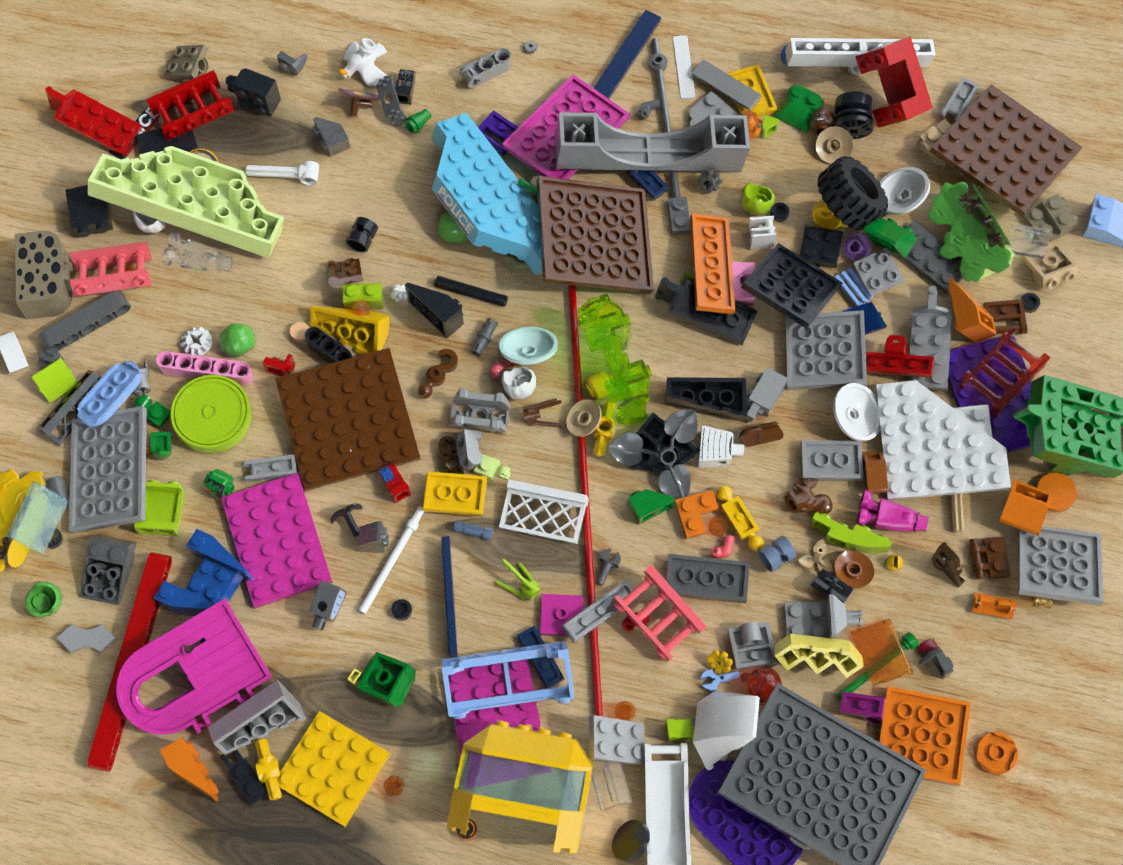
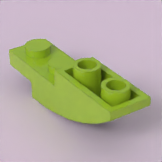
M816 512L810 524L827 533L826 542L851 551L886 553L893 543L886 536L871 532V529L867 526L856 524L854 529L851 530L846 524L831 520V517L825 513Z

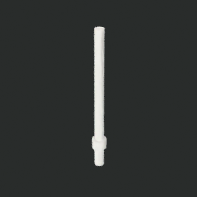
M418 506L412 518L408 519L405 525L406 529L360 606L359 611L366 614L411 534L417 530L418 522L425 512L422 510V507Z

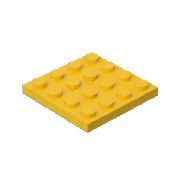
M319 711L280 771L281 776L277 779L282 790L346 827L391 754Z

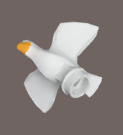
M363 38L359 45L353 41L343 58L347 62V66L344 69H340L339 72L347 79L355 71H359L368 87H376L379 79H383L387 75L374 65V61L377 57L387 53V51L380 43L375 45L368 38Z

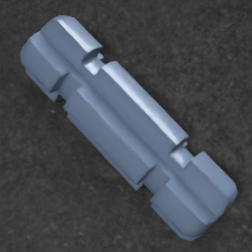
M458 520L454 525V531L457 533L464 532L466 535L478 538L482 536L483 539L491 540L493 536L492 528L485 527L484 529L482 528L483 526L471 523L464 524V522Z

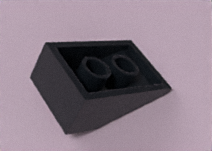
M409 282L405 284L408 302L446 338H449L464 324L462 304L456 298L452 299L447 294Z

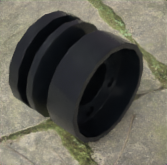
M857 91L845 92L835 99L834 126L848 131L852 139L869 136L874 128L873 98L867 93Z

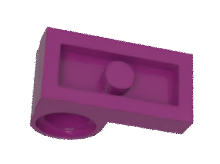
M843 692L840 714L862 717L863 720L872 723H882L886 699L879 696Z

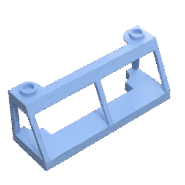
M565 641L442 659L448 715L454 719L465 718L466 714L470 711L547 699H553L558 701L559 704L570 702V699H575L569 653ZM545 656L547 658L564 659L567 686L512 693L507 662ZM503 663L507 695L459 702L451 701L448 675L464 671V668Z

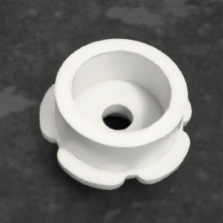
M397 284L392 287L390 297L396 302H400L407 297L405 285L400 286Z

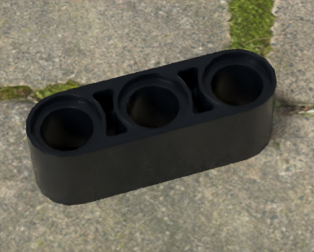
M310 327L306 330L305 339L308 347L330 364L338 362L343 358H353L351 352L321 329ZM313 337H319V338H318L317 340H315V341H312V340H311V338H313ZM329 347L333 348L331 351H325Z

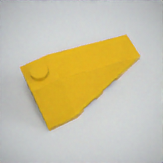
M310 306L311 326L340 340V343L351 346L359 354L364 355L382 350L389 334L390 315L373 311Z

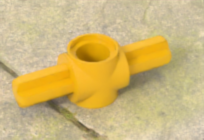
M612 401L604 403L601 421L595 429L594 438H596L593 454L597 457L605 455L607 442L611 441L615 425L613 416L616 404ZM606 426L609 430L601 431L600 428Z
M259 739L255 742L259 760L255 763L260 782L266 784L269 799L271 801L278 800L282 797L277 779L281 776L280 766L277 758L271 756L267 739Z

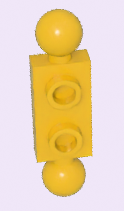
M725 485L720 486L717 489L716 495L719 500L725 501L721 505V509L740 539L748 538L749 548L753 551H758L764 546L763 538L755 535V533L759 532L760 528L740 497L737 496L732 499L731 488Z

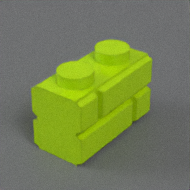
M382 283L343 285V304L345 309H384Z

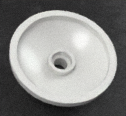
M915 167L899 168L887 174L880 181L881 187L885 191V196L888 198L886 213L891 215L905 214L916 209L924 202L930 191V181L926 173Z
M858 383L847 384L838 390L833 401V412L840 429L848 437L857 441H867L877 436L881 426L878 399L875 394L864 385Z

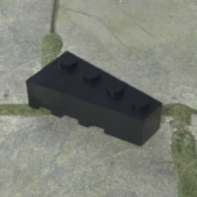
M667 377L666 403L745 422L747 417L746 378Z

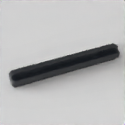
M437 276L435 280V286L503 307L508 302V296L442 276Z

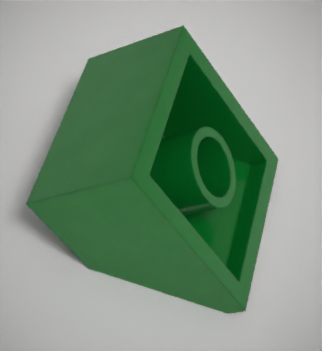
M879 218L864 227L863 231L874 244L882 248L887 247L889 251L904 258L907 257L917 240L911 228L905 225L900 227L897 225V222L890 218L887 220Z

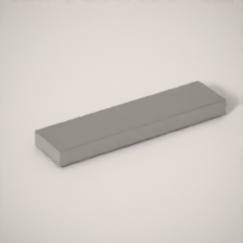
M704 59L692 72L694 77L749 111L753 109L761 98V94Z
M627 580L563 624V630L572 642L575 643L619 612L614 606L616 602L613 599L617 595L623 599L633 588Z

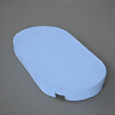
M123 361L124 363L122 364L117 363L113 365L80 401L77 408V417L84 425L94 427L106 422L136 389L141 381L142 374L134 362Z

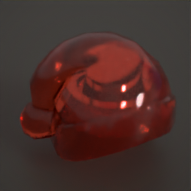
M759 667L750 674L744 672L740 675V680L742 683H746L749 694L759 697V702L761 703L767 702L777 683L782 685L779 674L770 667Z

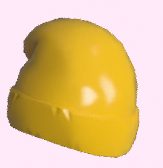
M822 199L817 201L812 207V218L821 228L835 230L839 226L843 228L848 226L844 225L839 218L837 219L834 216V213L828 209L827 204Z

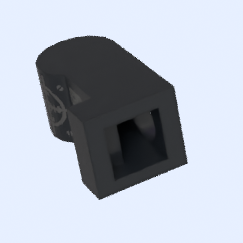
M404 69L399 71L395 90L400 104H412L416 78L415 71ZM399 96H407V98L402 99Z

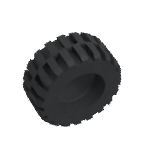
M839 157L819 174L817 186L819 187V193L822 195V200L827 204L828 209L834 213V216L837 219L839 218L844 225H848L849 228L863 230L865 226L875 222L887 212L888 198L885 196V191L881 187L880 182L865 165H862L858 160H854L853 157Z

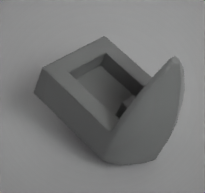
M281 51L277 55L279 67L283 71H288L296 76L303 69L307 55L303 54L295 60Z
M940 648L929 651L919 662V665H923L933 661L942 679L950 676L954 671L951 659L946 657Z

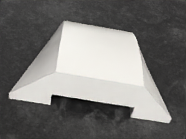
M714 691L697 703L693 743L707 770L714 768V763L718 760L724 761L727 758V754L732 750L738 751L756 738L759 697Z

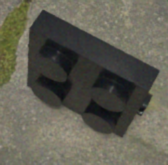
M805 226L799 256L818 268L821 266L837 268L843 231Z

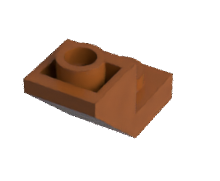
M862 452L867 490L874 494L888 492L886 461L883 452Z

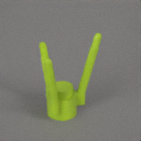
M502 559L506 567L523 583L520 586L522 592L498 580H495L494 583L516 594L524 601L527 598L530 601L533 600L541 590L539 584L532 578L522 563L519 562L518 566L527 577V580L510 563Z

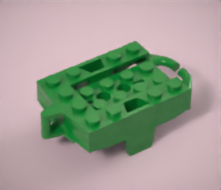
M1047 375L1031 381L1030 398L1027 400V406L1014 412L1013 417L1024 423L1027 427V436L1030 438L1032 456L1054 463L1050 467V472H1057L1066 476L1079 472L1111 478L1122 475L1121 426H1123V397ZM1093 408L1096 410L1109 413V415L1091 411L1089 409Z

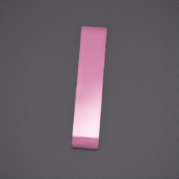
M163 351L156 357L157 365L165 375L192 379L205 375H221L234 380L239 385H248L253 380V374L249 365L241 361ZM171 361L168 365H163L165 362ZM184 364H189L188 367L182 368ZM208 366L207 370H201L203 367ZM228 369L225 373H220L221 370ZM241 372H247L245 375L239 376Z

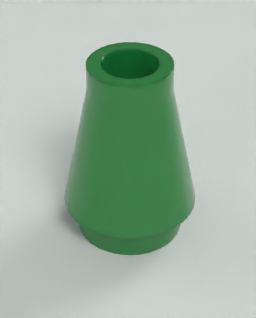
M424 109L407 117L404 125L410 133H418L432 115L427 109Z

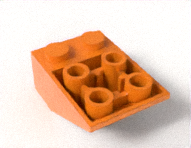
M949 278L948 292L952 297L953 303L951 308L956 317L955 327L957 331L975 343L997 335L993 317L967 289L952 278Z
M182 737L160 750L167 766L178 778L214 801H219L216 795L219 793V790L214 781L212 782L210 777L207 778L210 773L205 764L200 759H197L200 757V754L191 741L187 742Z

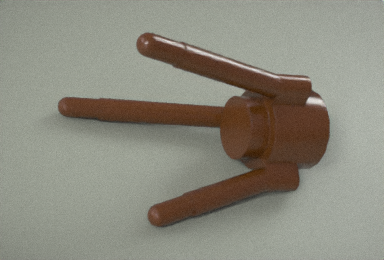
M554 398L523 407L525 422H530L531 426L543 425L567 428L565 423L537 421L538 418H541L539 410L561 404L562 401H557Z

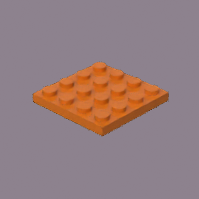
M887 686L879 742L926 769L923 779L959 786L961 783L971 702Z

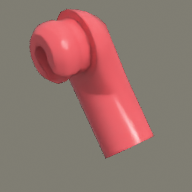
M507 359L497 360L490 368L491 377L493 379L501 378V371L504 368L515 367V363Z
M725 535L723 546L711 549L710 554L712 557L723 559L730 556L735 537Z

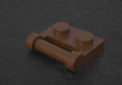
M349 258L338 263L335 261H328L326 263V270L329 273L328 284L332 287L363 281L359 258ZM342 271V276H337L336 272Z
M1022 299L983 303V307L993 317L994 322H1019V325L995 326L996 334L1017 332L1027 334L1028 327Z

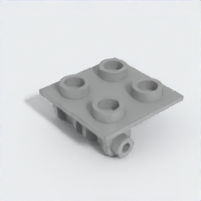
M887 247L853 263L856 268L854 272L862 279L871 297L904 282Z

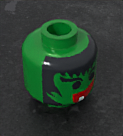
M220 469L209 471L203 482L205 490L217 498L232 494L235 488L232 475Z

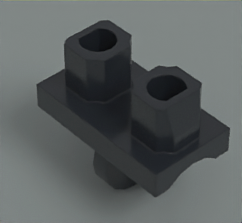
M823 568L811 584L813 588L827 597L829 594H833L843 604L853 591V588L841 581L839 577H835Z

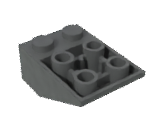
M100 534L90 537L80 597L120 605L133 565L137 542Z

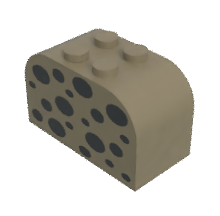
M50 231L15 234L16 304L26 319L53 317L64 313L72 302L70 280L73 279L71 273H74V265L59 237Z

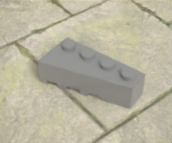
M276 680L210 725L208 729L213 744L226 755L250 744L252 739L259 737L262 739L268 736L270 731L279 727L282 730L289 727L288 723L297 719L300 722L306 718L297 699L279 680Z

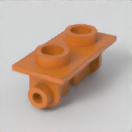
M974 592L973 613L1013 620L1014 611L1017 608V603H1015L1014 599Z

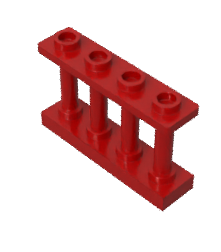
M214 70L146 99L153 116L160 114L165 123L161 128L166 140L175 138L234 111L231 99L229 97L223 99L217 90L221 86ZM211 92L216 102L205 106L200 96ZM194 99L199 110L189 114L183 103ZM177 107L182 117L171 121L166 110Z

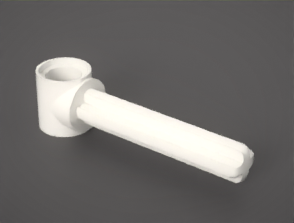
M305 161L300 167L248 165L245 171L247 176L299 178L301 183L312 186L317 184L319 164L314 161Z

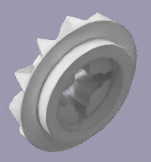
M193 327L181 337V346L185 353L190 355H204L212 346L210 333L202 327ZM192 337L199 339L201 345L197 343L193 344Z

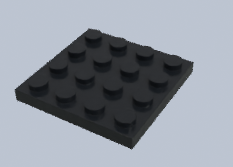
M778 243L743 282L741 288L807 329L838 292L843 283Z

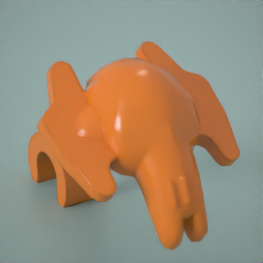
M741 111L742 114L747 115L749 139L757 138L761 131L757 122L762 124L763 121L758 117L757 113Z

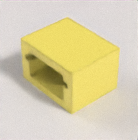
M354 668L347 678L348 682L356 685L362 673Z

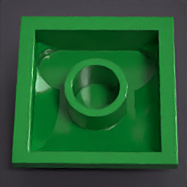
M793 85L788 89L787 95L774 117L807 133L810 129L811 114L815 110L823 108L825 102L819 94L800 85Z

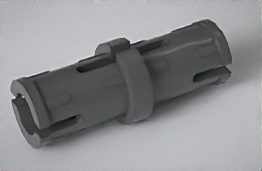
M487 318L482 330L477 333V339L470 349L473 355L478 353L477 356L481 357L487 343L491 342V336L498 326V322L494 319L490 322L491 318Z

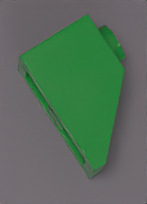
M648 489L643 491L637 490L628 498V506L639 525L673 508L675 505L674 497Z

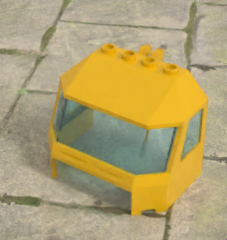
M497 720L496 724L492 723L463 744L446 829L456 831V828L460 829V834L466 836L470 810L473 809L558 825L553 852H560L561 848H567L566 852L577 853L594 763L589 759V756L578 740L572 738L571 733L559 732V735L551 734V730L545 729V727H540L538 731H533L532 725L518 724L517 727H511L509 722Z

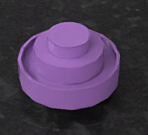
M853 233L846 238L844 252L849 259L858 261L869 256L871 253L872 243L867 235Z

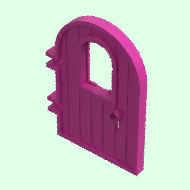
M224 598L134 652L120 670L116 687L117 699L126 718L143 731L165 735L182 731L193 725L199 734L202 730L213 724L208 716L209 714L236 698L241 705L255 695L252 691L253 688L270 679L272 675L228 601ZM202 638L206 639L205 642L194 647L192 652L185 650L186 645H192ZM178 662L182 671L187 674V679L193 688L162 707L152 709L143 705L139 699V689L142 683ZM245 687L248 694L242 697L238 691ZM201 713L204 720L197 723L194 717Z

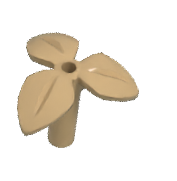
M823 539L814 544L812 548L814 557L806 554L798 560V563L804 568H811L816 563L819 572L822 568L829 573L833 571L831 563L828 560H822V557L827 552Z

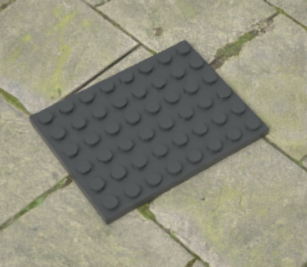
M777 683L758 716L756 738L741 748L717 794L836 865H880L926 773V769Z

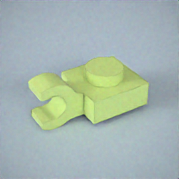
M483 454L481 463L474 470L476 475L487 476V479L492 481L495 476L508 480L511 472H509L510 468L500 466V460Z

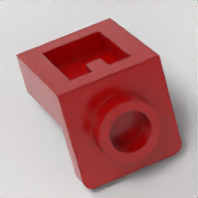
M288 354L284 363L275 357L272 359L265 357L263 366L266 372L282 377L294 371L295 362L293 356Z

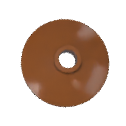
M846 551L837 557L834 563V572L841 581L851 588H863L872 581L874 566L871 560L863 553Z

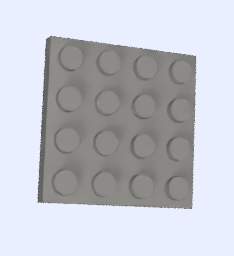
M864 310L820 313L807 329L786 316L788 390L843 387L850 383L867 385Z
M1042 526L1037 536L1018 529V594L1101 606L1103 603L1101 534Z

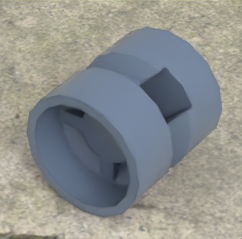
M780 536L772 541V545L767 544L758 550L762 563L772 573L781 568L782 563L787 564L796 558V552L792 544L784 536Z

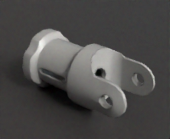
M144 360V368L140 369L142 374L141 381L133 391L137 395L147 394L151 391V386L148 385L147 379L149 372L146 360Z

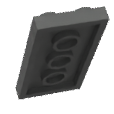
M914 220L908 227L914 231L913 234L917 240L906 258L899 257L948 295V279L952 278L958 284L963 279L959 270L962 258L958 256L948 259L939 255L944 243Z
M669 554L666 581L680 597L746 603L750 562Z

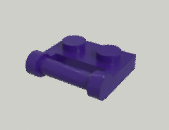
M493 110L478 128L493 148L498 151L497 153L505 156L508 151L503 149L500 143L484 132L488 130L505 141L518 126Z

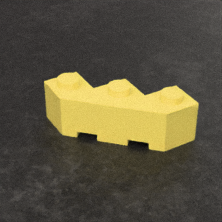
M789 634L774 645L775 657L787 671L803 660L808 663L816 674L834 663L843 675L848 678L863 667L862 655L848 640Z

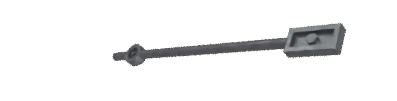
M654 38L651 40L653 55L649 59V68L652 72L656 73L664 133L671 132L663 72L667 68V58L660 54L659 40ZM669 170L673 198H668L672 235L691 233L687 197H680L677 171Z

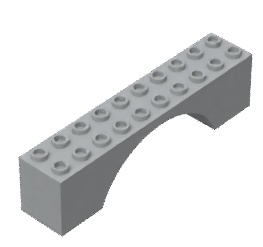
M559 112L554 136L556 169L709 171L713 169V171H742L750 150L747 115H709L699 123L681 130L658 134H641L617 129L604 122L597 113Z

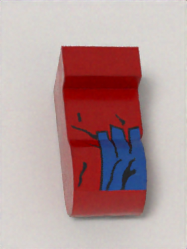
M393 462L379 469L385 486L395 503L411 496L408 484L404 481Z

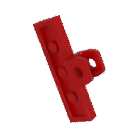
M889 335L885 343V353L866 352L867 373L932 378L934 357L907 355L908 348L904 336Z

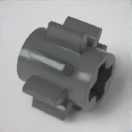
M713 169L709 170L708 173L706 171L701 173L703 178L698 180L701 184V190H706L708 194L713 190L715 192L720 189L718 185L723 182L720 180V173H715Z
M50 347L49 351L41 352L39 364L42 368H45L60 357L62 360L64 359L59 350Z

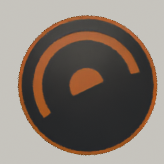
M470 818L466 836L460 834V829L456 828L458 837L465 841L472 840L478 831L475 821Z

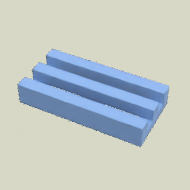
M851 267L847 271L841 272L840 275L835 276L836 279L843 283L841 289L856 308L873 298ZM843 278H844V279L846 280V282L850 285V288L853 290V292H855V293L857 294V296L860 298L861 301H859V300L855 297V295L852 293V291L848 288V286H847V285L845 284V282L842 280Z

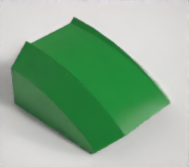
M375 652L358 680L356 689L386 704L398 707L403 704L413 682H415L416 671L407 663Z

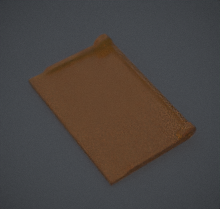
M886 619L851 632L857 649L862 655L864 666L873 686L905 675L910 676L914 673L891 619Z

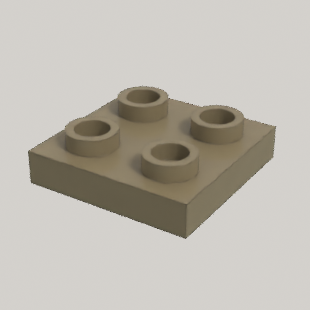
M205 45L176 46L164 77L167 80H187L196 78L200 73H206L209 67L208 61L205 58L208 48Z

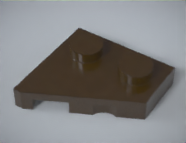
M943 542L937 548L931 560L933 565L939 571L942 570L959 588L965 583V580L959 576L962 573L959 556Z

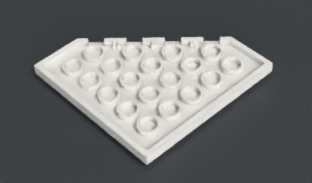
M917 380L876 384L889 501L1011 489L1007 451L1003 445Z

